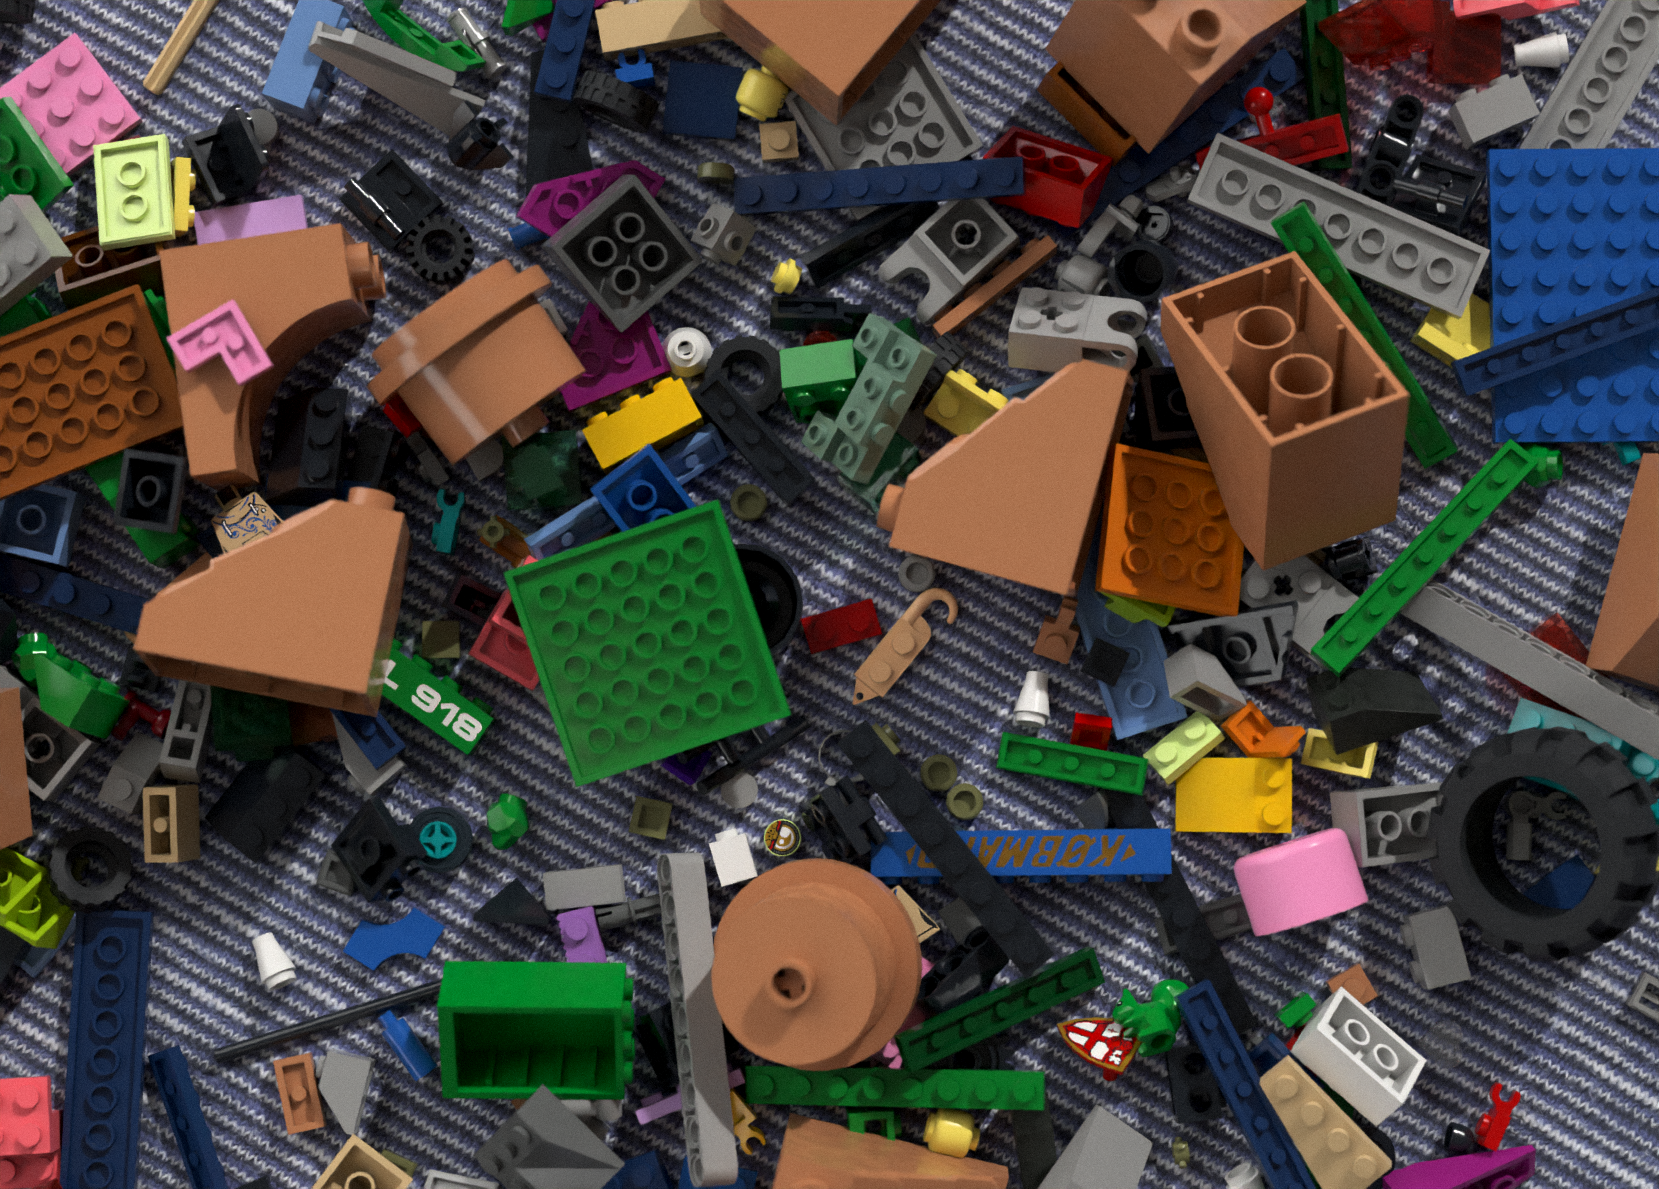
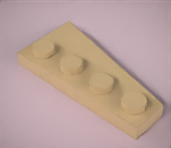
M1289 1055L1260 1078L1259 1084L1321 1189H1366L1392 1168V1161Z

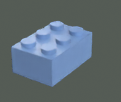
M329 0L298 1L262 91L263 96L273 109L314 125L317 117H322L327 110L330 97L326 94L331 82L336 83L342 72L309 51L308 46L316 22H324L342 31L346 28L356 30L353 28L354 22L345 7Z

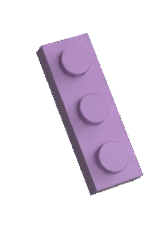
M728 1063L729 1089L745 1083L746 1079L741 1066L732 1069L731 1064ZM680 1083L675 1085L677 1092L663 1097L660 1091L640 1100L642 1106L635 1110L640 1125L682 1109Z

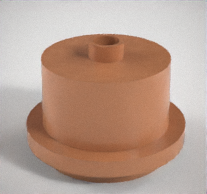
M504 259L481 271L443 296L385 340L371 355L382 371L368 383L367 388L380 406L400 396L451 465L454 466L502 434L510 445L515 448L541 430L550 421L540 407L577 380L586 370L537 300L552 285V282L540 265H534L518 273L510 261Z
M823 858L801 859L781 864L766 871L748 883L731 901L722 916L714 939L715 956L712 966V990L723 1022L734 1037L746 1048L763 1058L789 1067L811 1071H827L844 1068L867 1059L885 1046L903 1027L913 1010L919 993L922 977L921 948L915 926L907 910L897 896L882 881L865 870L846 862Z

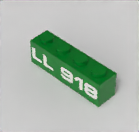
M393 638L382 695L458 749L472 756L497 721L496 718L490 715L494 708L477 696H475L473 701L460 694L464 688L447 675L442 680L430 673L433 665L417 654L410 659L400 651L403 644Z

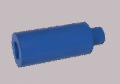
M388 1010L378 1018L386 1029L381 1033L415 1082L438 1066L404 1018L397 1020L391 1010Z

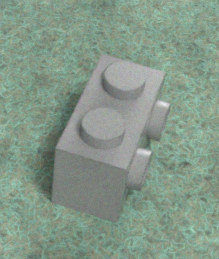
M1509 74L1502 75L1488 83L1490 88L1477 93L1476 89L1473 88L1455 97L1456 103L1448 110V113L1466 150L1526 125L1540 114L1522 74L1510 78Z
M1447 905L1402 916L1404 925H1400V933L1405 947H1411L1414 961L1409 962V966L1415 983H1420L1421 988L1429 990L1472 979L1456 918Z

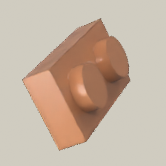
M312 1052L274 1060L273 1064L288 1135L327 1126L321 1094L318 1088V1079L315 1077L316 1070Z

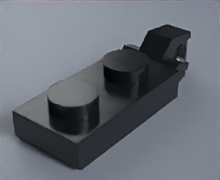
M773 296L770 307V329L788 332L795 330H818L820 332L851 330L853 333L860 331L868 314H872V305L844 303V298Z

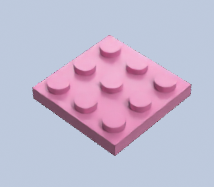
M73 33L0 88V99L12 97L68 177L94 158L93 145L116 142L143 122L76 33Z

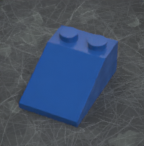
M649 443L590 488V491L620 533L697 507Z

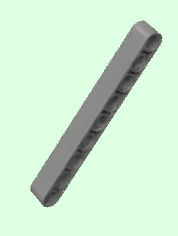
M1433 579L1400 612L1402 615L1659 760V707Z
M699 852L664 853L658 859L657 878L690 1179L697 1188L733 1185L738 1176V1162L722 1018L718 1012L712 990V966L715 955L704 860Z

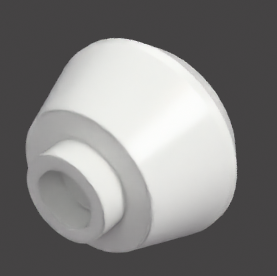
M682 327L672 331L665 338L662 345L672 369L671 372L681 377H692L701 373L707 367L708 358L712 355L708 338L701 331L691 327Z

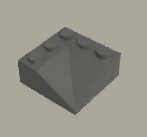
M622 175L541 245L562 273L619 333L627 329L703 262V259L635 175Z
M543 1084L473 1155L480 1162L482 1168L487 1173L494 1175L507 1189H601L625 1165L614 1152Z

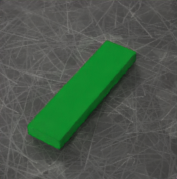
M1003 732L996 768L1143 796L1149 759Z

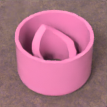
M1339 828L1322 830L1253 852L1237 859L1233 867L1256 937L1310 923L1369 901L1348 837Z

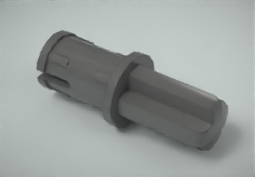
M659 894L631 900V897H628L627 902L595 909L601 932L632 923L635 927L638 926L637 922L662 916Z

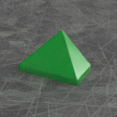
M508 0L502 22L504 34L514 36L554 12L555 7L552 1Z

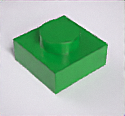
M1302 991L1275 1013L1274 1016L1283 1027L1289 1029L1294 1025L1297 1029L1314 1015L1310 1010L1317 1004L1308 993Z

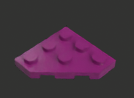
M637 160L605 166L533 185L516 217L550 238L622 175H635L654 199L666 179Z
M588 301L570 341V348L586 372L561 392L569 412H573L670 373L672 369L648 311L642 314L622 333H619L597 308Z

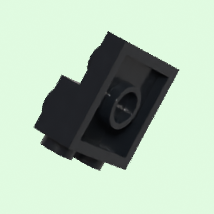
M380 797L368 798L331 844L368 903L382 900L390 902L400 897L405 890L402 883L422 871L424 865L421 860L428 853L409 824L398 825Z

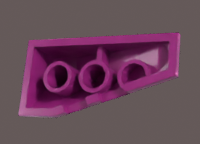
M1532 1145L1501 1149L1496 1152L1488 1151L1414 1163L1403 1169H1396L1383 1177V1189H1514L1535 1174L1536 1149Z

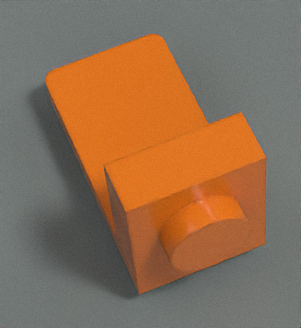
M1246 700L1247 705L1231 714L1221 725L1223 730L1248 758L1288 757L1298 749L1300 745L1299 740L1306 733L1302 726L1274 727L1251 700Z

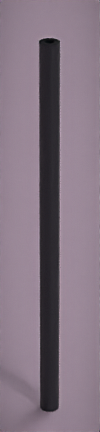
M442 979L214 1049L216 1060L218 1063L229 1061L437 996L440 993Z

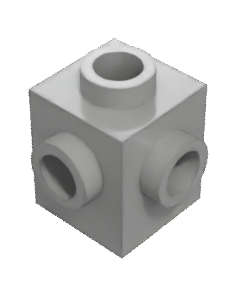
M712 203L704 218L699 222L697 230L690 241L702 249L700 255L709 262L719 265L723 261L736 266L757 228L734 210Z

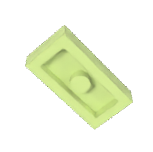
M1196 711L1143 754V757L1149 759V765L1169 785L1221 743L1225 737L1206 715Z

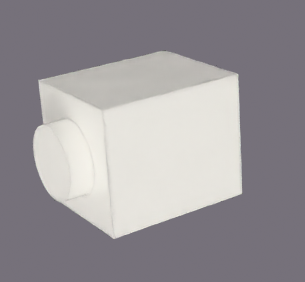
M736 828L715 834L716 842L709 843L721 887L758 876L746 833L738 835Z

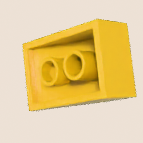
M1201 758L1175 779V832L1292 833V758Z

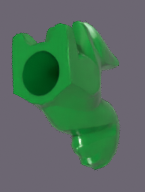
M1165 979L1159 981L1151 991V1002L1138 1004L1127 988L1123 989V995L1113 1010L1112 1018L1116 1024L1123 1025V1028H1128L1123 1033L1125 1038L1137 1037L1139 1042H1143L1138 1049L1139 1055L1142 1058L1169 1051L1176 1041V1033L1181 1026L1182 1018L1180 1009L1173 997L1189 989L1180 980Z

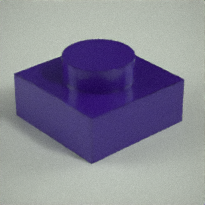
M707 750L686 764L680 763L676 754L665 757L660 766L691 786L697 781L712 752Z

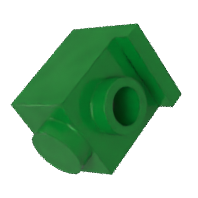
M846 1107L847 1127H849L850 1131L865 1134L866 1131L886 1136L888 1140L895 1141V1137H901L900 1114H894L892 1107ZM879 1120L881 1123L880 1128L877 1131L868 1130V1121Z

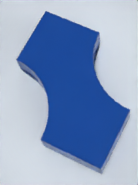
M416 907L403 919L392 924L382 925L362 919L343 952L373 971L378 969L386 959L396 954L410 953L426 959L446 926Z

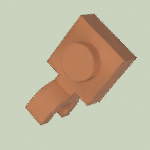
M1064 595L1057 617L1053 618L1045 615L1033 653L1068 664L1080 632L1079 626L1071 624L1076 613L1078 599Z

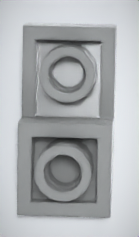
M622 864L542 873L547 910L626 901Z

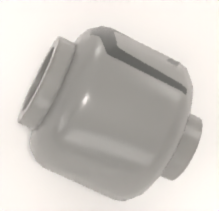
M1078 254L1069 261L1063 260L1055 273V279L1058 280L1057 291H1076L1081 294L1107 296L1111 288L1107 280L1108 269L1083 254Z

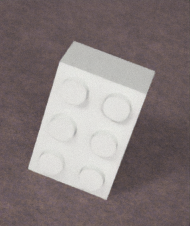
M1340 987L1315 1009L1314 1015L1309 1019L1290 1052L1325 1081L1331 1089L1356 1108L1361 1115L1377 1126L1404 1103L1427 1060L1343 987Z

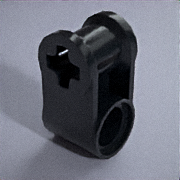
M1369 536L1327 548L1328 564L1336 580L1346 579L1347 581L1378 573Z

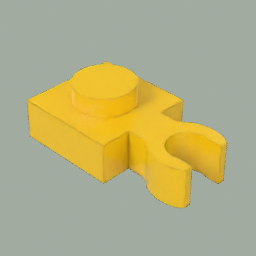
M733 1087L729 1090L734 1135H737L740 1139L743 1151L748 1155H752L753 1148L747 1143V1140L750 1137H756L765 1145V1134L761 1129L750 1124L756 1119V1113L748 1104H745L743 1097Z

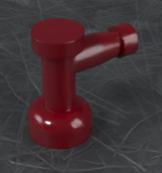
M129 691L124 697L129 703L123 711L125 713L118 725L114 726L111 730L112 736L123 741L127 732L135 725L139 718H142L152 724L151 730L154 735L161 739L165 738L172 710L163 709L159 712L139 700L138 694Z

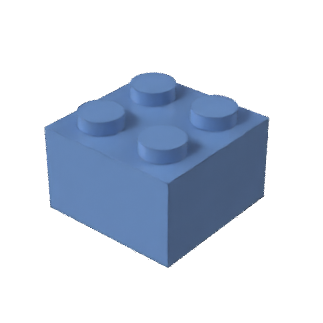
M42 484L1 500L0 552L68 568L86 496L75 491Z

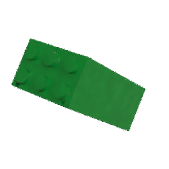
M445 961L437 1004L443 1098L528 1099L543 1084L558 1099L624 1100L626 1085L633 1084V1062L628 1061H635V1039H632L634 1008H632L631 1002L634 996V979L627 978L626 963Z

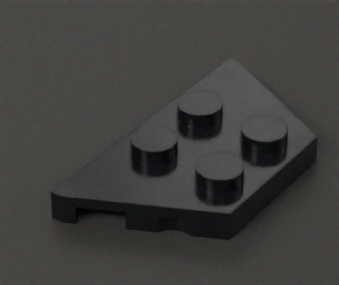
M1297 600L1238 610V616L1222 617L1207 615L1171 621L1169 625L1163 627V631L1168 637L1173 635L1182 647L1193 644L1216 656L1237 687L1278 681L1286 675L1299 605Z

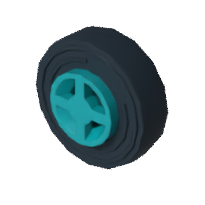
M440 806L425 809L415 816L410 824L414 833L428 852L421 860L424 865L423 869L434 873L453 871L462 865L471 853L473 844L471 826L465 817L454 809Z

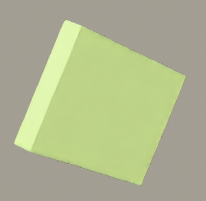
M160 134L93 145L99 244L103 251L176 239L169 139L167 136Z

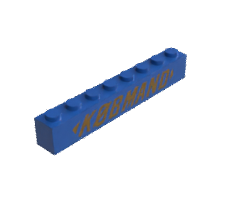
M1170 828L956 831L998 883H1014V876L1029 875V883L1051 882V875H1066V882H1089V875H1104V882H1126V874H1141L1142 882L1164 881V874H1172ZM907 831L884 832L888 839L877 846L871 840V874L874 877H880V881L884 884H902V877H917V884H938L939 876H943Z

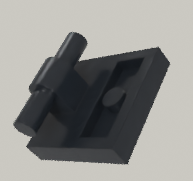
M393 149L358 181L356 178L349 180L344 186L347 191L339 198L343 205L390 254L408 238L409 234H413L414 230L412 228L416 224H422V219L430 218L444 204Z
M1416 154L1405 178L1397 176L1394 180L1392 189L1397 191L1390 207L1460 236L1486 183V173Z
M847 775L835 784L849 806L845 807L831 785L799 807L803 811L802 819L805 825L812 832H816L822 841V850L827 859L850 863L872 849L859 829V825L863 826L875 846L888 838L874 817L877 813L865 795L861 797Z

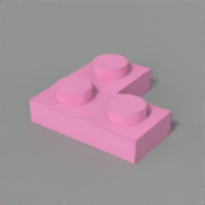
M234 299L167 337L168 342L188 373L221 354L237 383L243 386L274 367Z

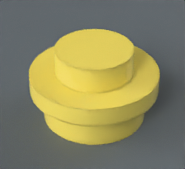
M789 258L785 264L779 262L771 278V282L775 283V292L791 294L795 289L802 273V268L795 265V260Z

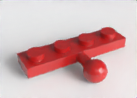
M1254 87L1246 93L1244 106L1248 113L1255 116L1259 134L1236 141L1292 165L1348 152L1349 148L1340 113L1274 130L1269 113L1274 102L1271 92L1264 87ZM1211 147L1196 150L1195 154L1200 170Z

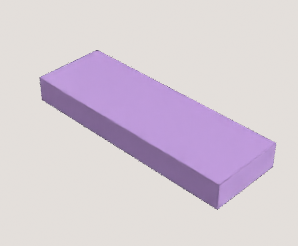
M302 195L195 212L194 217L198 245L308 228Z

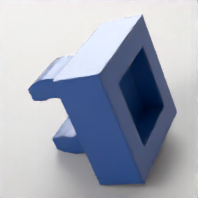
M638 49L639 61L635 65L627 64L624 52L619 53L618 62L620 69H615L617 79L637 89L656 85L652 63L647 64L646 54L643 49Z

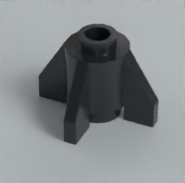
M468 100L464 101L454 111L447 144L450 160L455 166L466 170L504 167L514 158L503 143L498 145V141L501 138L500 130L508 122L504 117L495 123L484 117L473 120L479 113Z

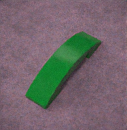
M362 0L383 31L407 52L453 71H468L484 67L486 61L463 42L456 40L441 43L403 13L399 8L404 0Z

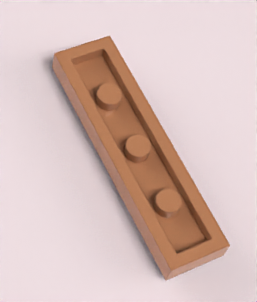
M1049 235L1041 241L1036 237L1028 242L1020 250L1023 255L1013 263L1006 260L992 272L993 278L983 286L980 282L972 286L964 293L963 297L965 300L955 308L949 305L940 311L934 318L936 321L933 324L934 335L939 338L947 331L952 336L1054 257L1057 253L1055 242Z

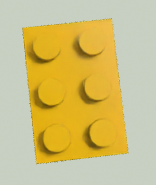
M672 377L666 378L652 387L653 393L643 398H640L639 394L634 395L619 404L621 410L609 416L606 412H602L586 421L588 427L583 429L582 432L606 476L648 443L655 451H658L704 427L702 416L681 378L676 381Z

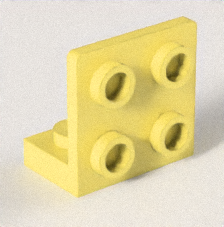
M1472 293L1459 320L1431 308L1410 341L1452 368L1451 362L1490 348L1489 303Z
M950 369L946 373L942 385L923 413L925 417L958 437L962 434H971L1005 406L1009 400L993 389H990L987 393L975 385L977 379L966 371L958 369L955 373Z

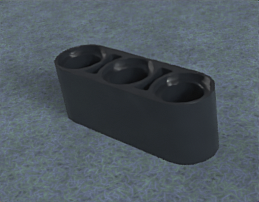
M983 925L975 927L921 978L915 1004L927 1020L966 1003L973 999L1007 965L1010 958Z

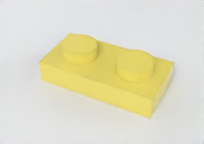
M176 157L170 162L175 236L181 237L188 231V227H193L195 209L193 205H189L190 191L195 189L196 171L191 169V158Z

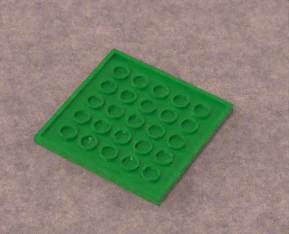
M719 499L503 572L576 787L791 715Z

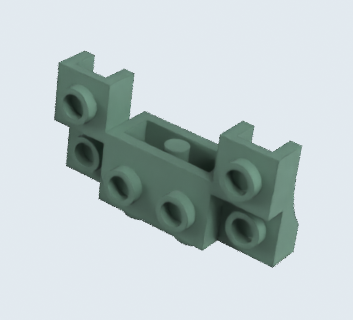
M871 313L868 314L852 344L854 348L868 358V361L838 417L817 410L801 440V443L821 460L833 463L851 480L868 484L937 356L928 347L902 332L886 318Z

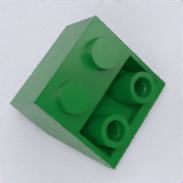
M853 339L780 349L782 390L796 423L810 424L817 410L838 417L862 372L857 350L852 346Z
M37 652L33 659L41 709L69 728L107 740L111 730L129 703L127 699L118 694L120 687L103 677L98 679L91 675L94 670L76 659L72 662L54 652L52 657Z

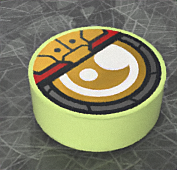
M776 820L765 830V845L774 855H791L800 845V830L789 820Z

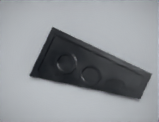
M544 50L531 53L526 197L535 184L594 170L581 107L573 100L577 91L576 85L571 103L537 96L534 93Z

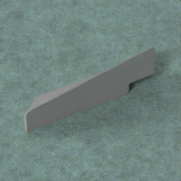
M316 22L308 46L310 52L450 136L454 111L464 101L468 100L478 113L484 107L486 100L453 88L457 72L359 31L348 28L342 31L324 22Z

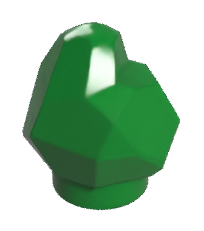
M1535 443L1522 445L1526 452L1539 461L1538 467L1526 478L1525 483L1538 489L1550 484L1552 480L1562 479L1563 457L1560 450H1550Z
M30 633L19 637L18 648L11 655L15 669L28 686L38 689L33 659L36 653L39 652L50 657L53 656L54 652L57 653L54 645L48 643V636L44 633Z
M500 794L498 802L492 803L486 814L487 829L492 833V845L498 850H507L529 828L526 812L528 803L518 796Z

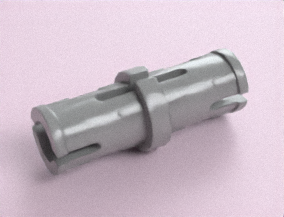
M462 7L454 11L447 18V23L451 25L465 45L486 61L484 67H482L486 77L491 80L502 74L506 70L507 64L503 62L490 44L491 37L488 33L480 30L466 8Z

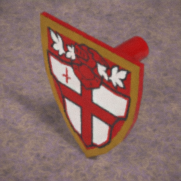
M1081 1018L1057 1024L1063 1041L1078 1056L1102 1068L1103 1078L1106 1081H1115L1118 1074L1122 1075L1143 1043L1139 1042L1137 1037L1125 1038L1123 1033L1128 1028H1123V1025L1116 1024L1113 1018Z

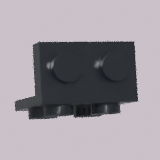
M240 104L231 106L217 127L186 136L182 141L212 207L252 195L269 171V154L266 148L259 144L254 134L252 118L247 112L244 113Z

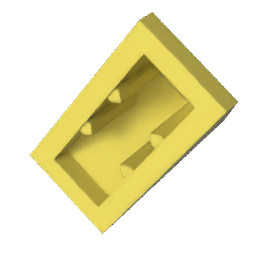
M1309 728L1301 764L1351 777L1370 779L1379 742L1336 755L1323 730Z

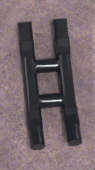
M783 683L782 687L787 699L790 696H792V694L788 687ZM803 714L771 736L763 725L751 728L749 731L758 744L742 755H739L729 740V736L677 753L676 757L680 763L686 764L713 746H717L728 764L697 783L696 786L699 793L707 795L812 727L806 715Z

